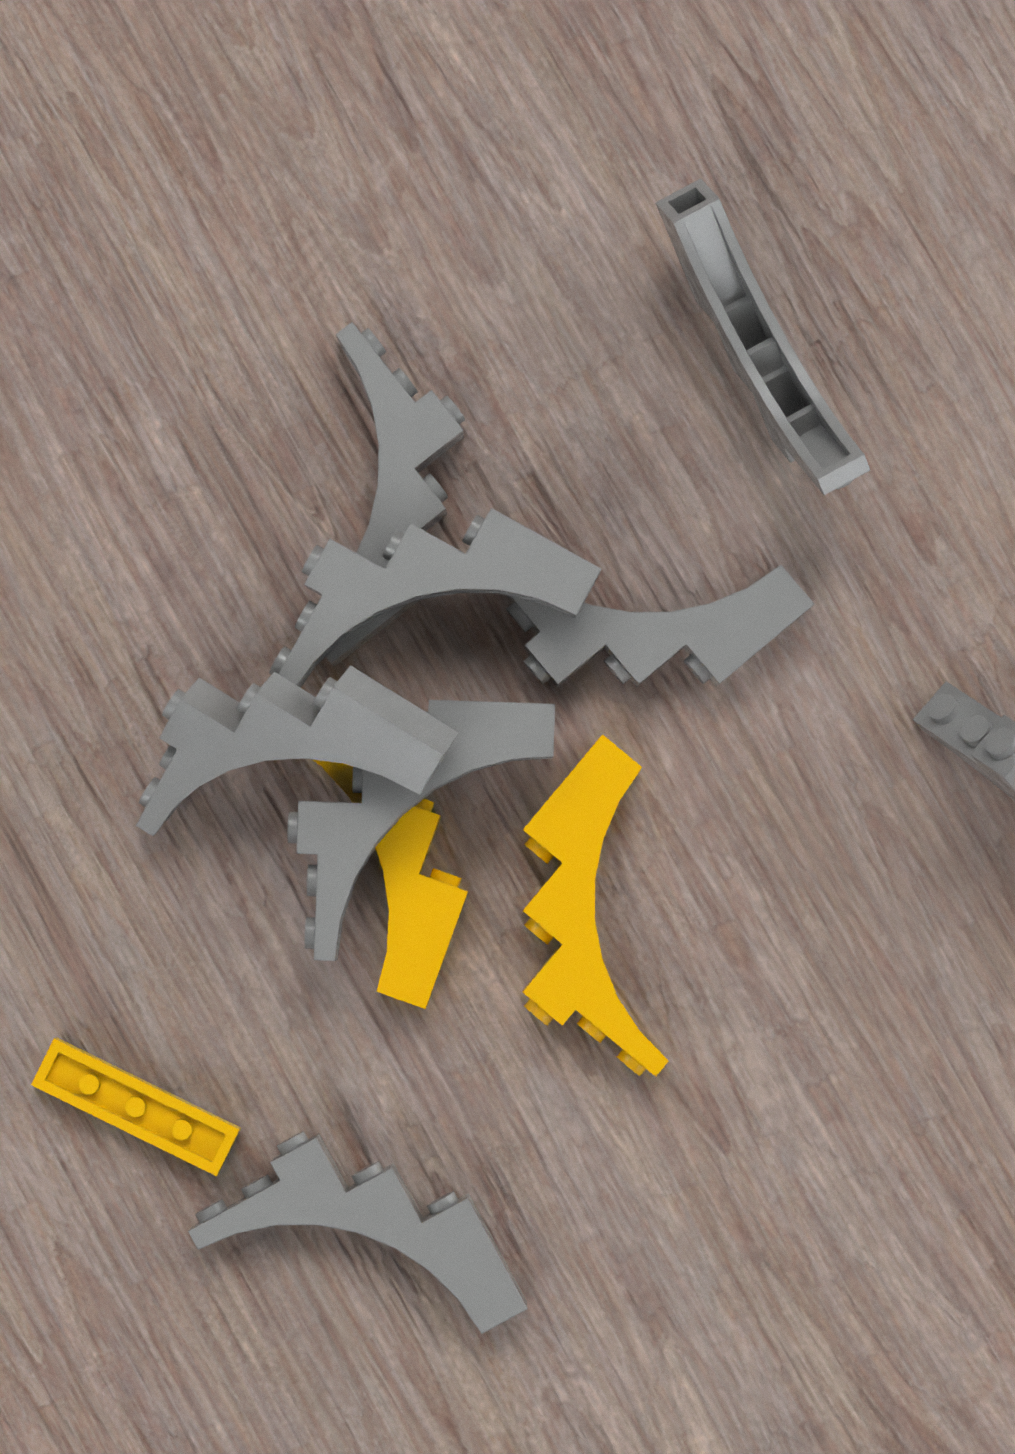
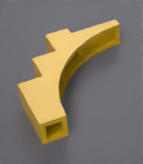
M602 734L523 829L530 836L524 844L546 864L553 857L561 862L560 866L522 910L530 917L524 926L547 945L553 938L561 943L522 990L530 998L524 1007L547 1026L553 1018L563 1026L575 1010L578 1011L582 1017L577 1024L599 1043L606 1036L622 1048L616 1057L638 1076H641L647 1069L656 1077L669 1060L638 1029L619 1000L602 959L595 922V878L603 839L620 799L642 769L637 762Z
M313 760L327 772L350 798L352 803H362V793H353L352 789L353 766ZM423 799L406 812L375 848L383 869L389 909L387 952L376 992L426 1009L468 894V891L459 888L462 878L435 868L432 869L430 877L421 874L441 819V815L431 812L435 802Z

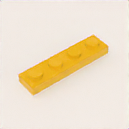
M57 1037L53 1039L31 1083L32 1086L215 1176L219 1174L241 1127Z

